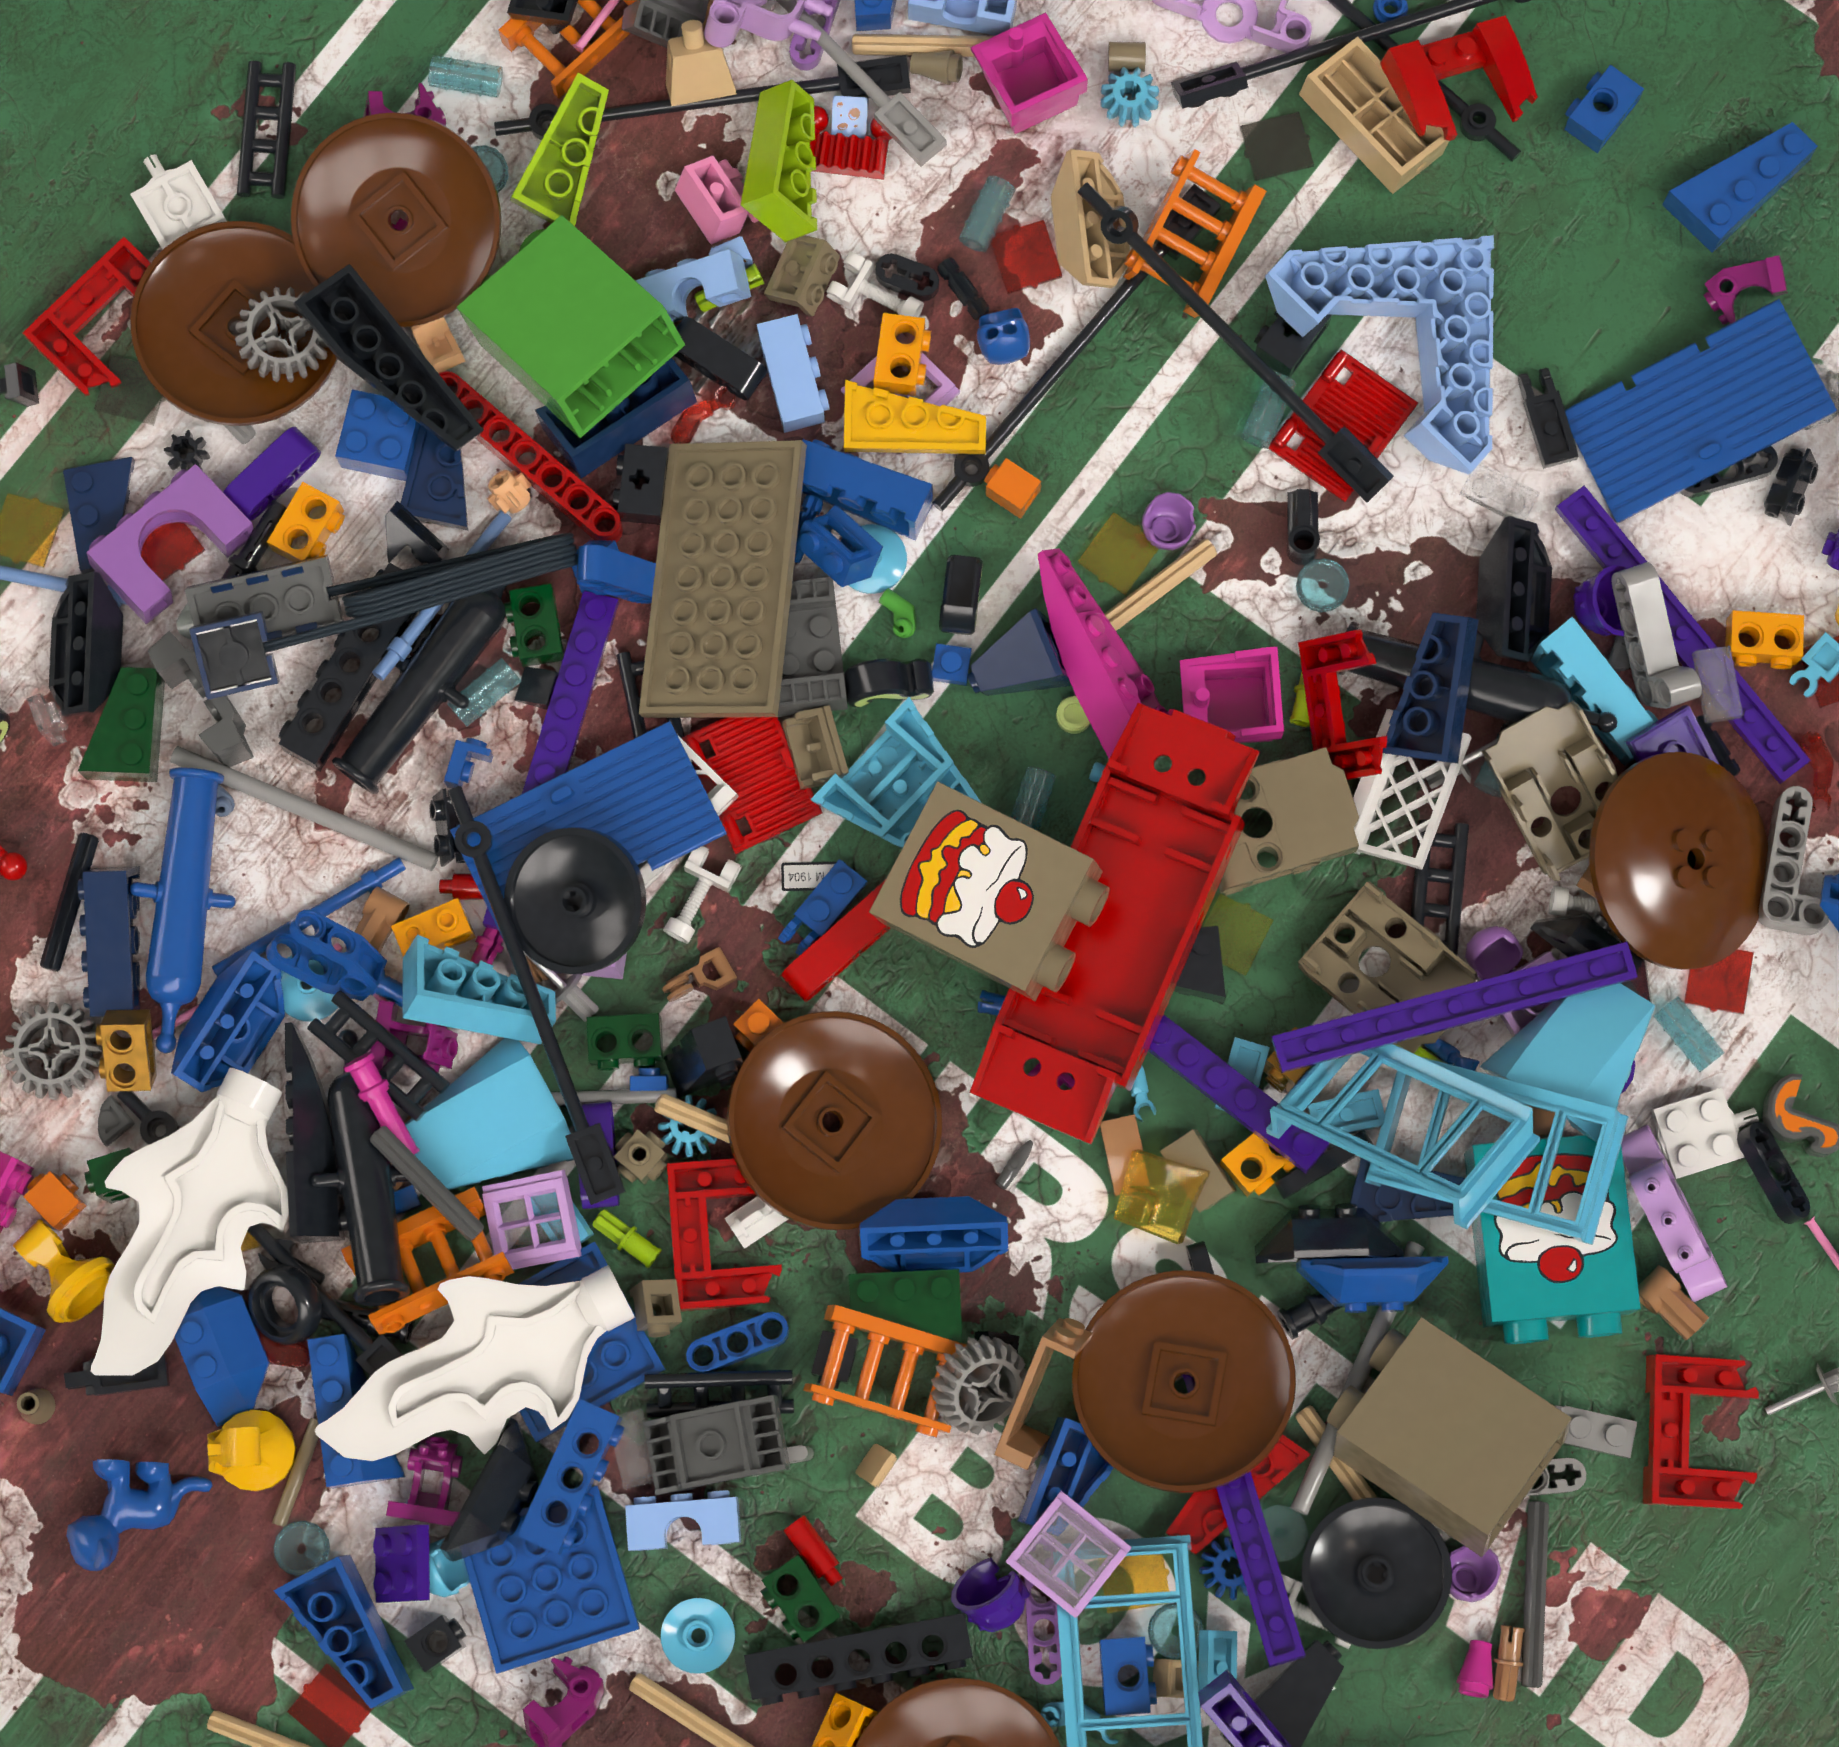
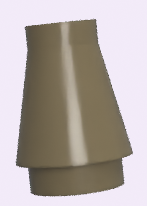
M954 50L913 53L911 56V74H918L950 85L951 82L958 83L961 79L963 57L961 54H955Z
M32 1388L18 1398L17 1408L22 1418L28 1423L42 1424L48 1421L54 1414L55 1400L48 1390ZM34 1398L35 1407L29 1411L28 1404Z

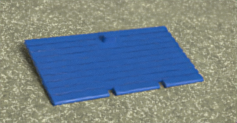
M1780 299L1706 336L1705 339L1710 347L1709 349L1700 353L1696 343H1693L1631 375L1636 387L1626 391L1622 381L1565 410L1573 438L1617 524L1837 412Z
M670 721L474 818V821L483 823L492 833L493 842L487 855L503 898L509 871L518 855L530 842L553 830L581 827L605 833L618 841L631 854L637 865L648 861L652 871L727 834ZM457 826V827H455V828H453V829H450V831H451V833H452V835H453V837H454V840H455V833H456L457 829L459 828V826ZM477 833L470 835L468 838V843L472 847L479 845L481 842V837ZM462 854L500 932L473 858Z

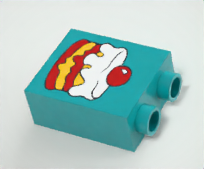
M1585 1135L1561 1137L1540 1212L1572 1221L1576 1220L1597 1146L1595 1141ZM1548 1138L1540 1139V1142L1493 1199L1524 1208L1529 1207ZM1495 1143L1472 1145L1464 1153L1466 1177ZM1622 1147L1619 1150L1593 1245L1579 1242L1571 1236L1481 1212L1472 1223L1483 1328L1503 1326L1504 1343L1506 1345L1548 1341L1547 1322L1576 1320L1578 1338L1623 1334L1621 1316L1630 1315L1641 1309Z

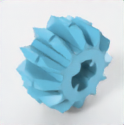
M1125 67L1121 68L1120 77L1111 73L1108 76L1109 84H1104L1101 87V94L1104 95L1100 102L1101 107L1108 109L1107 118L1109 120L1119 116V125L1121 127L1125 125L1126 120H1131L1132 125L1136 128L1139 125V117L1149 121L1152 115L1150 110L1158 108L1159 101L1155 97L1159 95V88L1151 85L1153 81L1151 74L1140 77L1141 69L1139 67L1134 70L1133 74H1129ZM1132 94V99L1135 97V100L1129 101L1127 100L1128 96L1124 97V95Z
M686 1095L685 1102L693 1105L692 1096ZM701 1098L695 1107L704 1110L707 1104L706 1100ZM715 1108L707 1110V1112L717 1115ZM664 1115L662 1116L670 1120V1122L658 1124L659 1131L670 1132L661 1139L666 1145L676 1140L672 1147V1153L675 1155L680 1153L683 1146H686L685 1153L687 1158L693 1157L694 1146H698L699 1151L705 1154L707 1149L702 1142L704 1140L711 1144H716L717 1142L716 1137L697 1129L691 1135L688 1131L680 1132V1128H684V1125Z

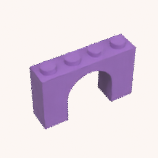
M196 464L189 470L183 469L172 478L171 484L162 492L155 491L144 501V506L134 514L128 513L122 517L117 523L115 530L107 536L101 535L96 538L89 546V551H87L90 566L100 573L104 581L145 624H148L173 603L169 587L151 570L141 557L143 544L151 532L168 523L181 522L193 525L201 530L228 558L246 543L253 531V523Z

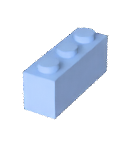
M798 314L756 324L784 433L825 423L824 411L830 410L825 389L818 390L815 378L821 377L816 356L809 358L806 348L807 345L812 344L807 324L800 325Z

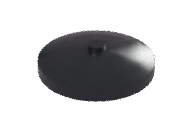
M589 828L557 829L547 832L530 842L514 861L506 880L504 901L523 951L543 967L565 974L594 972L618 961L628 952L638 938L645 919L646 889L637 863L618 841L605 833Z
M1364 1498L1338 1507L1327 1515L1315 1528L1303 1554L1301 1578L1307 1603L1324 1628L1348 1644L1378 1650L1407 1644L1424 1634L1436 1622L1443 1612L1450 1594L1452 1567L1447 1546L1441 1534L1431 1522L1402 1502L1387 1498Z

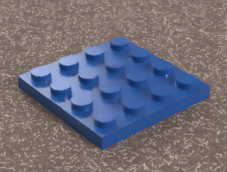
M594 1241L581 1249L582 1256L560 1260L519 1283V1285L549 1286L581 1281L582 1278L608 1264ZM636 1317L610 1331H606L597 1338L587 1358L580 1399L602 1407L645 1382V1374H660L666 1371L645 1331H637ZM527 1407L519 1411L536 1443L566 1427L573 1413L572 1411L568 1419L550 1431L539 1411Z
M599 1486L591 1487L589 1494L594 1496L592 1504L585 1516L579 1514L573 1528L578 1530V1534L569 1551L563 1549L562 1554L559 1555L517 1536L530 1508L527 1507L519 1513L521 1518L513 1535H508L502 1545L463 1558L496 1674L640 1629ZM563 1502L552 1504L548 1510L549 1519L553 1523L563 1522L568 1514L567 1507Z

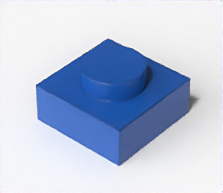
M936 643L932 669L933 681L967 686V674L969 672L972 648Z
M638 1068V1075L630 1076V1091H663L669 1088V1074H660V1068Z

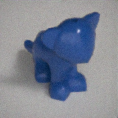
M109 1459L93 1461L95 1473L107 1482L108 1494L105 1498L101 1514L82 1516L68 1525L66 1536L76 1564L88 1571H100L107 1568L116 1559L119 1551V1535L123 1531L132 1528L154 1530L169 1525L177 1513L182 1497L191 1491L209 1492L213 1487L211 1480L205 1477L191 1476L172 1484L171 1475L169 1474V1463L137 1462L135 1467L136 1475L139 1479L148 1483L147 1491L131 1489L129 1461Z

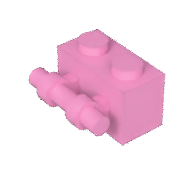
M714 156L684 166L675 188V192L711 245L739 234L747 215L752 222L759 221L741 206L744 184L742 182L743 176L739 170L732 168L727 159L718 163Z

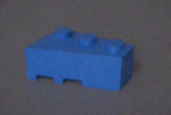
M1065 1417L1057 1418L1018 1518L1019 1522L1033 1527L1060 1491H1063L1081 1507H1084L1089 1501V1497L1111 1474L1113 1467L1093 1447L1080 1423ZM1058 1515L1046 1532L1051 1535L1060 1536L1069 1523Z

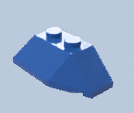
M249 950L221 972L179 1036L171 1074L198 1091L205 1092L211 1090V1088L221 1086L229 1068L249 1073L285 1017L281 970L274 967L268 960L254 951Z
M970 1196L896 1199L860 1223L861 1257L868 1261L872 1260L879 1266L892 1272L959 1269V1273L973 1272L993 1260L998 1254L1002 1255L1008 1251L1007 1217Z
M1448 1256L1301 1259L1296 1263V1271L1335 1307L1345 1306L1346 1313L1367 1312V1306H1381L1382 1312L1404 1311V1305L1412 1303L1447 1266Z
M220 1286L201 1291L190 1303L174 1337L196 1392L217 1427H221L236 1414L254 1410L256 1399L270 1362L243 1295Z

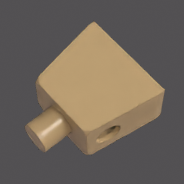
M689 20L684 22L681 26L683 36L671 38L667 44L666 88L671 106L736 95L735 85L723 49L715 47L706 41L700 21Z

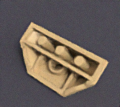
M1070 149L1066 151L1051 194L1058 263L1082 285L1113 288L1127 268L1124 265V261L1130 252V246L1127 242L1114 244L1104 237L1101 231L1102 217L1079 195L1078 190L1088 182L1112 208L1125 206L1123 193L1112 174L1102 164L1104 160L1099 153ZM1119 218L1120 225L1126 228L1125 222Z

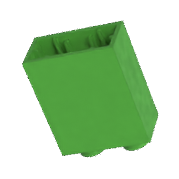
M563 215L558 217L546 229L536 230L527 236L520 246L519 253L495 274L488 275L482 285L456 307L479 344L579 438L584 436L685 346L665 307Z

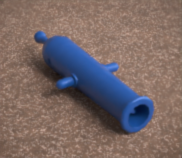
M178 767L170 769L169 776L171 779H174L160 879L155 884L134 882L130 886V893L132 895L152 898L153 902L156 903L146 970V985L150 997L161 1005V1034L156 1039V1047L165 1054L172 1052L177 1045L174 1029L180 1007L194 1000L201 985L207 910H210L211 907L231 909L236 904V900L232 895L213 893V889L209 888L218 784L224 782V776L215 771L198 768Z

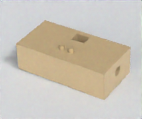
M1357 36L1307 75L1299 95L1382 184L1394 194L1443 155L1449 141L1444 140L1442 128L1426 125V132L1423 137L1418 136L1380 65L1381 61Z

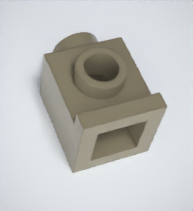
M676 1279L642 1280L629 1290L630 1298L633 1297L637 1331H648V1336L653 1338L669 1335L670 1330L682 1322ZM653 1309L656 1311V1316L653 1315Z

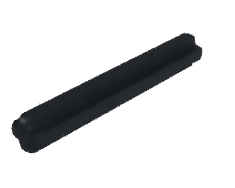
M80 833L78 835L40 961V966L46 970L58 972L61 969L81 902L78 897V880L83 878V872L91 869L99 842L98 838L92 834Z

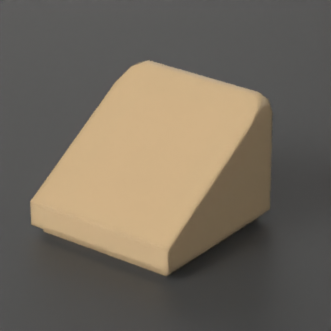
M874 1444L855 1473L875 1488H879L896 1463L897 1456L882 1446Z
M1154 1660L1153 1682L1156 1684L1157 1697L1184 1698L1181 1660Z

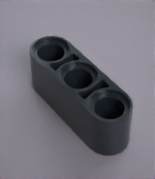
M685 316L676 329L685 346L674 356L738 398L748 401L768 373V370L756 359L690 317Z

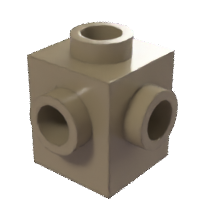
M638 1129L633 1135L629 1132L626 1133L614 1148L618 1151L614 1158L620 1164L617 1167L619 1173L632 1184L636 1179L644 1185L650 1179L654 1182L667 1167L665 1161L668 1159V1156L662 1150L666 1144L650 1130L646 1135ZM639 1148L646 1151V1157L642 1161L633 1159V1154Z

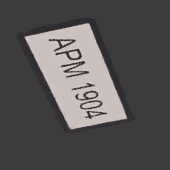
M836 862L782 863V890H814Z

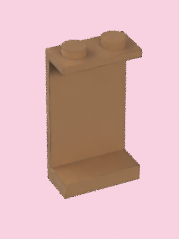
M1059 1318L1042 1336L994 1455L1028 1470L1045 1450L1050 1436L1024 1425V1422L1054 1350L1074 1359L1091 1340L1093 1333L1085 1330V1326L1081 1322L1071 1318Z

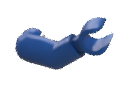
M1441 1038L1433 1044H1423L1447 1064H1454V1066L1475 1071L1480 1063L1478 1060L1461 1056L1460 1051Z

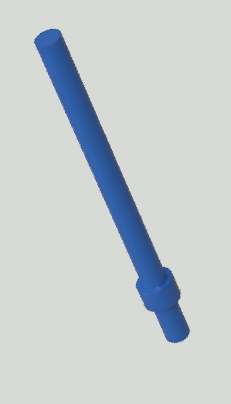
M400 857L376 871L371 869L360 875L361 880L309 910L316 911L326 917L367 892L371 894L376 887L382 888V883L406 870V867ZM291 920L213 965L212 969L216 976L249 950L254 951L258 955L266 952V947L278 934L290 933L289 923ZM299 921L301 931L311 925L307 921Z

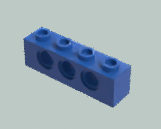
M579 1398L517 1534L518 1537L559 1555L562 1554L563 1549L568 1551L571 1549L578 1534V1530L573 1528L579 1514L583 1516L587 1514L594 1498L593 1495L589 1494L595 1480L601 1482L608 1468L609 1461L605 1460V1456L610 1445L615 1448L617 1447L625 1430V1427L620 1425L623 1418ZM586 1434H595L599 1440L597 1450L592 1454H583L579 1448L581 1438ZM571 1468H579L583 1473V1482L575 1489H569L564 1483V1475ZM556 1502H563L568 1510L566 1519L561 1523H553L548 1516L550 1506Z

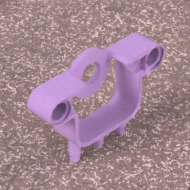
M714 0L705 25L704 37L709 44L719 48L731 45L740 28L772 41H782L792 33L818 41L821 31L799 20L804 8L828 17L831 15L833 7L822 0H798L791 13L779 15L760 7L768 0Z
M1152 0L1159 7L1202 22V26L1207 34L1218 42L1231 44L1247 38L1285 53L1309 45L1312 31L1311 23L1305 16L1286 9L1289 0H1281L1275 15V27L1270 31L1256 26L1258 10L1254 0H1205L1202 6L1187 0ZM1224 3H1234L1242 10L1243 18L1236 26L1226 27L1218 22L1216 11ZM1290 29H1298L1304 34V37L1299 40H1292L1287 36L1286 32Z
M1645 1125L1624 1135L1621 1143L1623 1162L1630 1174L1629 1180L1673 1270L1676 1274L1679 1273L1693 1302L1727 1288L1724 1276L1650 1127Z

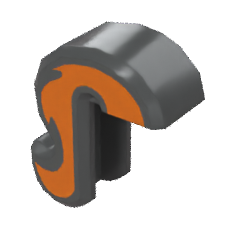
M1789 1074L1774 1083L1766 1094L1762 1112L1765 1126L1779 1141L1792 1143L1804 1139L1808 1140L1809 1146L1805 1148V1152L1808 1155L1815 1157L1831 1155L1839 1149V1124L1792 1109L1802 1074Z

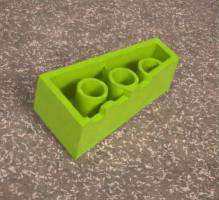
M577 73L511 196V202L551 224L563 215L575 226L609 92L608 89Z
M792 79L760 92L741 199V206L784 242L817 231V218L812 217L811 205L817 203L816 189L811 188V172L816 170V157L813 156L810 148V142L815 140L814 98Z

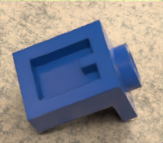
M467 738L466 742L456 740L444 778L447 788L452 789L457 786H463L464 782H470L475 765L474 762L470 761L471 758L489 763L492 762L493 754L487 748V743L473 738Z

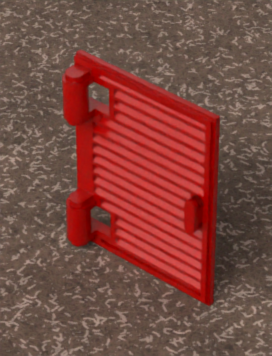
M1342 349L1336 353L1303 399L1335 434L1345 426L1377 459L1418 405L1417 401ZM1343 367L1353 373L1345 385L1335 380ZM1293 412L1274 436L1268 449L1346 502L1354 489L1318 454L1325 443ZM1294 433L1304 439L1296 451L1287 446Z
M725 717L681 738L739 796L719 816L735 855L823 814L820 806L811 801V798L814 796L812 789H800L787 739L777 717ZM709 740L716 754L708 759L705 758L699 745ZM692 760V764H693L695 770H702V769ZM698 775L708 794L717 784L708 775ZM743 817L746 818L752 830V833L742 836L736 823L737 820Z

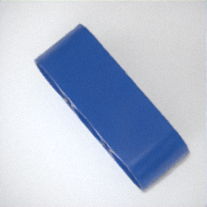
M583 545L578 548L576 583L580 586L630 602L650 604L652 602L656 563L600 545Z
M767 1312L695 1340L687 1348V1362L696 1372H715L781 1346L788 1339L789 1325L779 1313ZM769 1320H776L782 1324V1333L776 1339H767L762 1334V1328ZM737 1333L744 1334L748 1338L747 1348L740 1353H734L728 1348L730 1337ZM700 1347H709L713 1350V1360L707 1366H698L694 1362V1353Z

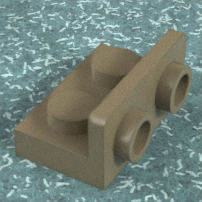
M804 235L788 241L764 295L771 301L799 307L806 315L814 316L824 298V292L832 274L837 269L840 255L824 239Z

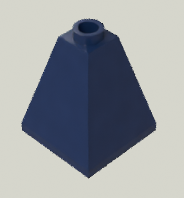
M1036 608L1029 611L970 666L972 672L967 674L974 692H982L986 696L1071 686L1062 664L1050 620Z

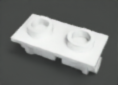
M758 1196L724 1218L744 1249L789 1220L770 1208Z

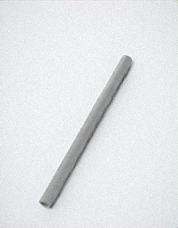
M179 746L172 753L170 761L173 764L183 768H198L221 773L224 776L222 784L396 857H400L427 870L433 871L437 864L439 856H436L435 853Z
M1408 1241L1404 1249V1257H1421L1425 1248L1415 1242ZM1379 1306L1340 1396L1350 1385L1362 1392L1372 1370L1369 1361L1382 1339L1388 1333L1397 1312H1382L1381 1306ZM1329 1423L1326 1425L1290 1507L1292 1510L1303 1515H1308L1334 1455L1338 1429Z

